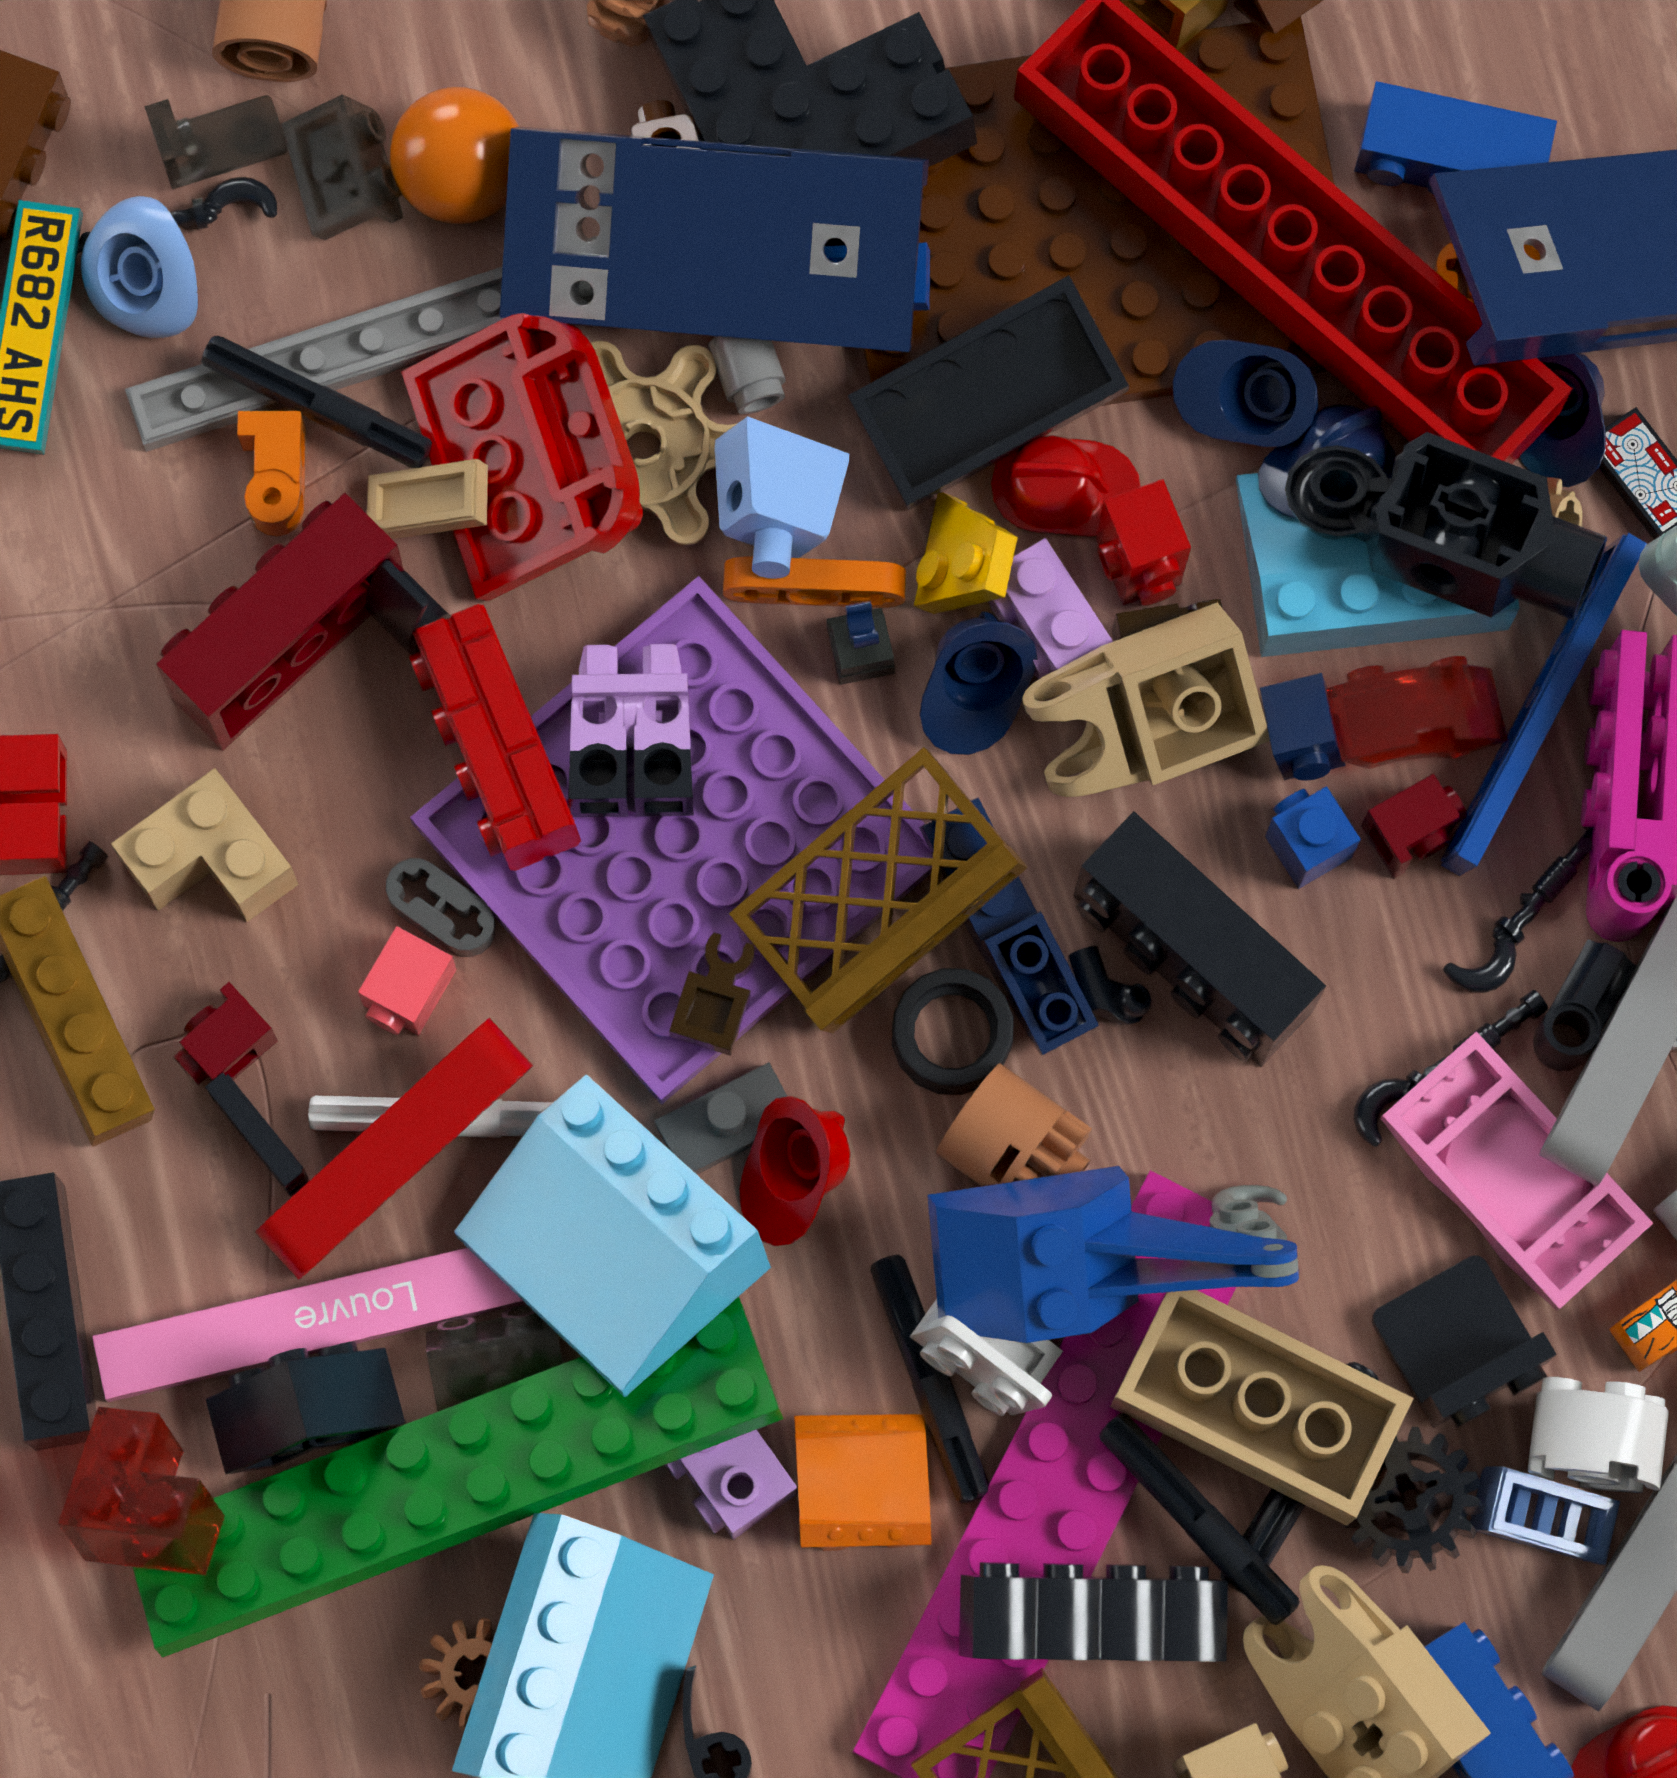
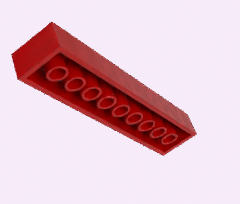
M1086 0L1017 69L1014 100L1364 403L1369 407L1376 406L1380 410L1382 418L1408 441L1411 442L1422 434L1429 432L1513 464L1560 414L1572 390L1569 385L1537 358L1474 366L1466 342L1483 325L1476 306L1121 1Z

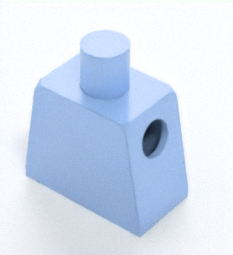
M747 416L715 440L719 528L725 536L754 546L752 571L756 575L770 579L783 578L790 573L791 558H800L824 542L829 535L850 454Z

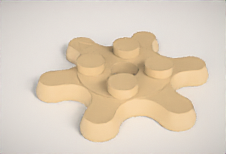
M606 341L591 342L598 356L626 442L635 433L649 432L654 434L661 443L658 455L655 454L647 459L635 458L633 460L639 479V502L642 509L654 513L659 518L665 534L671 541L678 545L687 546L698 543L705 537L708 531L709 517L696 495V486L699 479L707 471L716 468L715 440L736 425L717 424L709 420L702 411L700 404L701 396L705 389L713 382L717 373L712 353L707 348L699 345L685 346L674 354L670 365L664 372L654 377L645 378L635 375L627 368L621 352L615 345Z

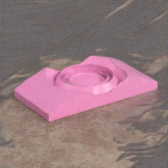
M1476 1031L1383 1114L1381 1120L1426 1178L1449 1197L1477 1226L1500 1259L1554 1309L1559 1310L1647 1230L1653 1222L1608 1173H1606L1601 1183L1595 1186L1539 1156L1557 1118Z

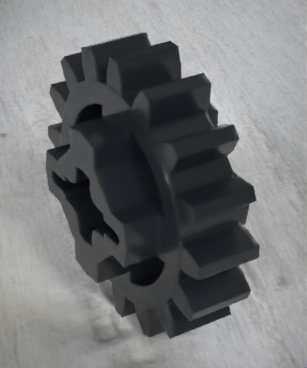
M1419 1427L1411 1428L1408 1441L1399 1442L1397 1436H1395L1375 1478L1376 1480L1387 1469V1473L1379 1488L1369 1491L1357 1518L1348 1526L1344 1525L1345 1528L1360 1527L1351 1538L1359 1551L1369 1548L1374 1544L1372 1558L1376 1565L1382 1567L1393 1555L1396 1556L1401 1572L1409 1574L1413 1559L1422 1558L1429 1571L1436 1569L1435 1553L1443 1550L1454 1559L1460 1556L1454 1542L1458 1535L1474 1539L1477 1532L1466 1517L1467 1515L1483 1513L1484 1506L1480 1498L1468 1495V1493L1475 1491L1481 1486L1480 1479L1476 1472L1467 1471L1461 1473L1469 1463V1459L1462 1449L1456 1450L1448 1456L1446 1455L1449 1443L1445 1435L1438 1433L1429 1445L1425 1444ZM1411 1460L1430 1463L1441 1469L1444 1473L1441 1474L1439 1470L1426 1473L1414 1467ZM1415 1489L1418 1494L1416 1497L1418 1507L1406 1511L1402 1505L1405 1503L1403 1493ZM1451 1509L1445 1522L1434 1531L1433 1528L1442 1511ZM1381 1526L1384 1530L1394 1526L1408 1533L1410 1540L1392 1538L1376 1527Z

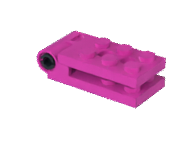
M1621 630L1611 649L1602 650L1599 667H1592L1590 673L1588 703L1589 705H1598L1596 728L1589 727L1587 731L1584 752L1585 765L1594 766L1592 789L1586 788L1584 790L1581 805V826L1593 827L1592 849L1589 852L1586 916L1591 928L1600 937L1613 942H1625L1637 937L1655 915H1662L1677 896V635H1672L1661 654L1653 655L1650 672H1645L1647 632ZM1643 710H1648L1646 733L1642 732ZM1639 770L1645 771L1642 819L1637 818Z

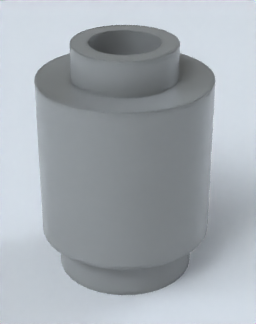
M716 336L708 343V348L715 360L717 373L727 401L735 403L739 414H752L763 411L778 404L785 398L782 385L785 383L786 378L772 341Z

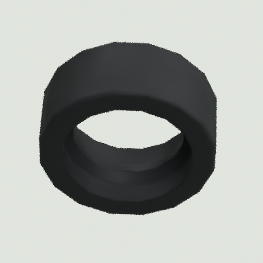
M942 968L920 976L903 992L893 1013L892 1048L900 1068L916 1085L936 1094L963 1095L976 1090L999 1063L1005 1064L1013 1043L1014 1018L1005 995L989 978L969 969ZM945 995L963 996L974 1001L985 1012L990 1025V1041L984 1054L974 1063L961 1068H943L930 1062L920 1052L914 1037L915 1022L920 1011L930 1001Z

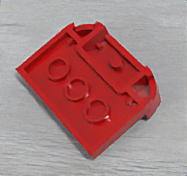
M525 313L514 314L401 371L421 434L432 441L429 453L432 466L478 459L488 465L487 525L453 530L476 599L489 602L590 551L604 554L614 548L628 532L633 531L640 524L643 510L639 502L640 485L637 471L598 356L590 341L579 328L543 316H531Z

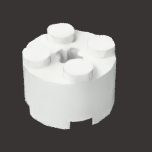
M1561 1377L1543 1378L1542 1389L1536 1396L1528 1472L1530 1475L1553 1481L1555 1470L1568 1472L1567 1478L1579 1481V1487L1588 1489L1642 1493L1644 1484L1646 1488L1660 1490L1669 1414L1668 1409L1665 1407V1399L1645 1395L1646 1388L1644 1386L1626 1382H1606L1605 1392L1582 1390V1382Z

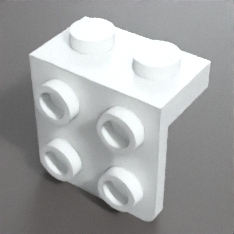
M937 1299L910 1335L913 1340L924 1347L920 1355L928 1364L948 1376H952L954 1372L959 1374L975 1387L971 1393L972 1396L981 1405L997 1415L1004 1416L1008 1412L1013 1416L1043 1408L1052 1397L1051 1392L1040 1383L1063 1351L1049 1340L1022 1343L978 1336L952 1316L947 1315L938 1318Z

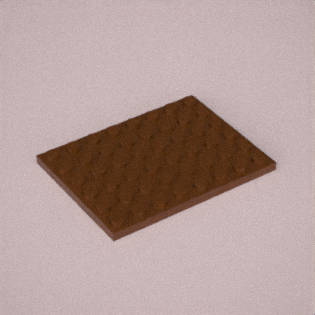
M1301 16L1275 34L1257 26L1255 22L1203 29L1177 49L1334 184ZM1031 55L945 68V70L949 69L973 115L978 144L928 167L927 185L923 186L919 243L927 242L930 249L929 310L913 312L910 352L863 348L869 384L1070 275L1129 384L1128 392L1102 406L1173 395V379L1180 361L1191 349L1210 340H1235L1281 348L1297 355L1310 369L1311 374L1328 372L1014 100L1017 69ZM1258 370L1253 371L1252 373L1248 374L1247 376L1250 377L1254 372H1256V371H1258Z

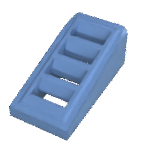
M1486 1466L1483 1469L1480 1477L1481 1486L1476 1494V1497L1480 1498L1484 1506L1483 1513L1471 1515L1470 1523L1474 1526L1476 1532L1583 1561L1606 1565L1620 1501L1504 1466ZM1533 1493L1538 1495L1531 1529L1524 1527L1531 1494ZM1560 1500L1564 1501L1565 1504L1556 1537L1550 1535L1557 1502ZM1582 1506L1591 1509L1584 1545L1574 1542Z

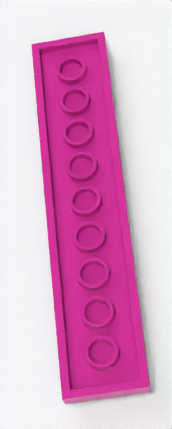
M1151 1170L1131 1206L1132 1212L1210 1227L1209 1220L1213 1215L1212 1201ZM1135 1256V1258H1155V1257ZM1236 1287L1198 1291L1228 1305ZM1166 1292L1139 1294V1302L1092 1333L1064 1337L1059 1347L1063 1352L1041 1382V1385L1051 1392V1399L1045 1407L1026 1412L988 1486V1492L983 1496L864 1728L853 1750V1754L899 1778H919L912 1768L911 1762L1020 1687V1682L1040 1668L1044 1670L1048 1662L1045 1659H974L959 1656L961 1575H979L980 1562L1020 1563V1576H1043V1563L1083 1564V1577H1091L1139 1482L1100 1440L1099 1434L1115 1416L1121 1413L1111 1408L1110 1405ZM1131 1418L1157 1445L1163 1433ZM1018 1708L994 1724L990 1749L1004 1750L1022 1714ZM985 1731L965 1745L982 1747ZM952 1753L932 1767V1770L938 1778H977L980 1757ZM988 1759L985 1778L990 1777L998 1762L997 1760Z

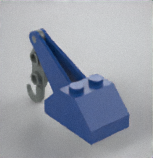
M1120 1166L927 1195L938 1318L947 1315L952 1316L981 1337L1031 1343L1088 1334L1139 1302V1294L1228 1287H1283L1299 1280L1296 1243L1288 1241L1286 1233L1266 1212L1258 1210L1257 1202L1275 1203L1280 1206L1287 1202V1196L1283 1192L1269 1186L1240 1185L1221 1190L1212 1199L1213 1215L1209 1220L1210 1227L1132 1212L1129 1177ZM1135 1256L1155 1257V1258H1135Z

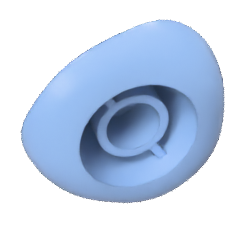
M136 196L122 200L106 211L90 232L81 256L82 280L92 305L110 323L135 335L149 338H166L185 331L193 323L197 315V280L190 249L174 218L161 202L145 196Z

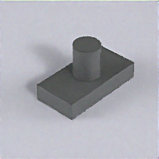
M770 1062L656 1119L655 1125L666 1147L698 1175L751 1148L765 1107L776 1098L787 1097V1094Z

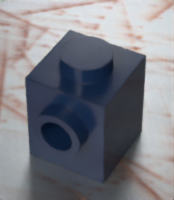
M1322 673L1260 688L1273 757L1284 781L1293 778L1302 781L1315 780L1327 775L1331 769L1346 766L1333 698Z

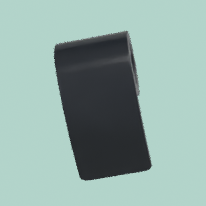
M387 559L377 567L368 588L366 611L409 654H416L420 650L413 635L415 630L439 619H448L451 615L408 572H400Z
M695 1665L687 1668L683 1691V1724L686 1748L694 1777L720 1778L717 1773L706 1775L702 1765L705 1762L712 1761L709 1754L711 1749L723 1746L724 1752L727 1755L738 1753L741 1758L742 1764L732 1767L735 1774L734 1778H749L752 1769L750 1751L745 1742L735 1734L717 1732L694 1739L692 1702L697 1667Z

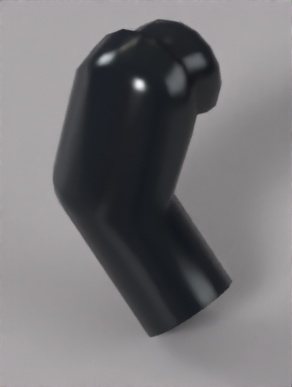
M1098 946L1086 947L1068 955L1074 977L1094 1014L1120 1025H1130L1139 1022L1148 1013L1152 1003L1149 991L1139 983L1131 986L1109 979Z

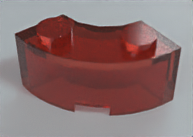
M1450 656L1432 662L1429 667L1385 673L1383 666H1366L1349 672L1346 675V683L1326 688L1342 762L1366 769L1419 758L1439 757L1453 759L1508 741L1492 669L1468 665L1466 656Z

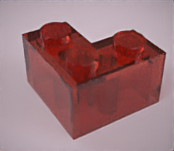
M98 1406L58 1525L84 1561L206 1575L225 1515L199 1478L176 1476L184 1450L159 1413Z

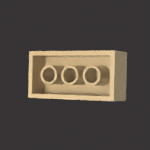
M1198 1290L1166 1292L1110 1407L1121 1413L1128 1414L1129 1417L1348 1526L1357 1518L1414 1398Z

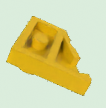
M944 492L938 493L925 555L922 557L916 571L918 587L914 607L937 614L1004 598L1018 537L1006 529L995 525L994 521L984 514L967 507L968 503Z

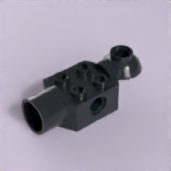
M1429 432L1404 445L1403 452L1395 458L1391 479L1387 478L1385 472L1373 458L1358 449L1335 445L1316 448L1301 456L1288 472L1285 486L1289 508L1302 526L1325 538L1341 539L1353 537L1366 542L1372 572L1488 617H1493L1519 599L1574 621L1589 591L1607 542V536L1552 516L1547 477ZM1326 496H1340L1347 501H1331Z

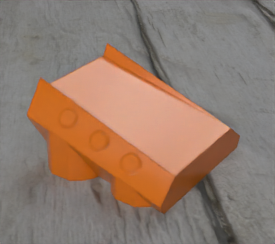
M923 1414L794 1416L801 1548L817 1547L822 1551L844 1550L846 1547L856 1546L898 1548L909 1547L910 1545H932L926 1428Z

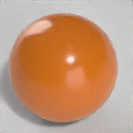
M448 87L422 96L408 107L401 116L391 139L390 164L397 187L404 198L415 209L425 216L440 222L467 224L490 217L506 205L511 128L519 127L517 121L501 102L476 89Z

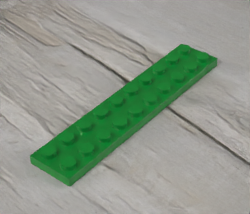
M737 1297L625 1398L585 1359L579 1357L131 1529L123 1534L154 1649L164 1658L533 1516L534 1513L549 1510L778 1422L784 1418L740 1298Z

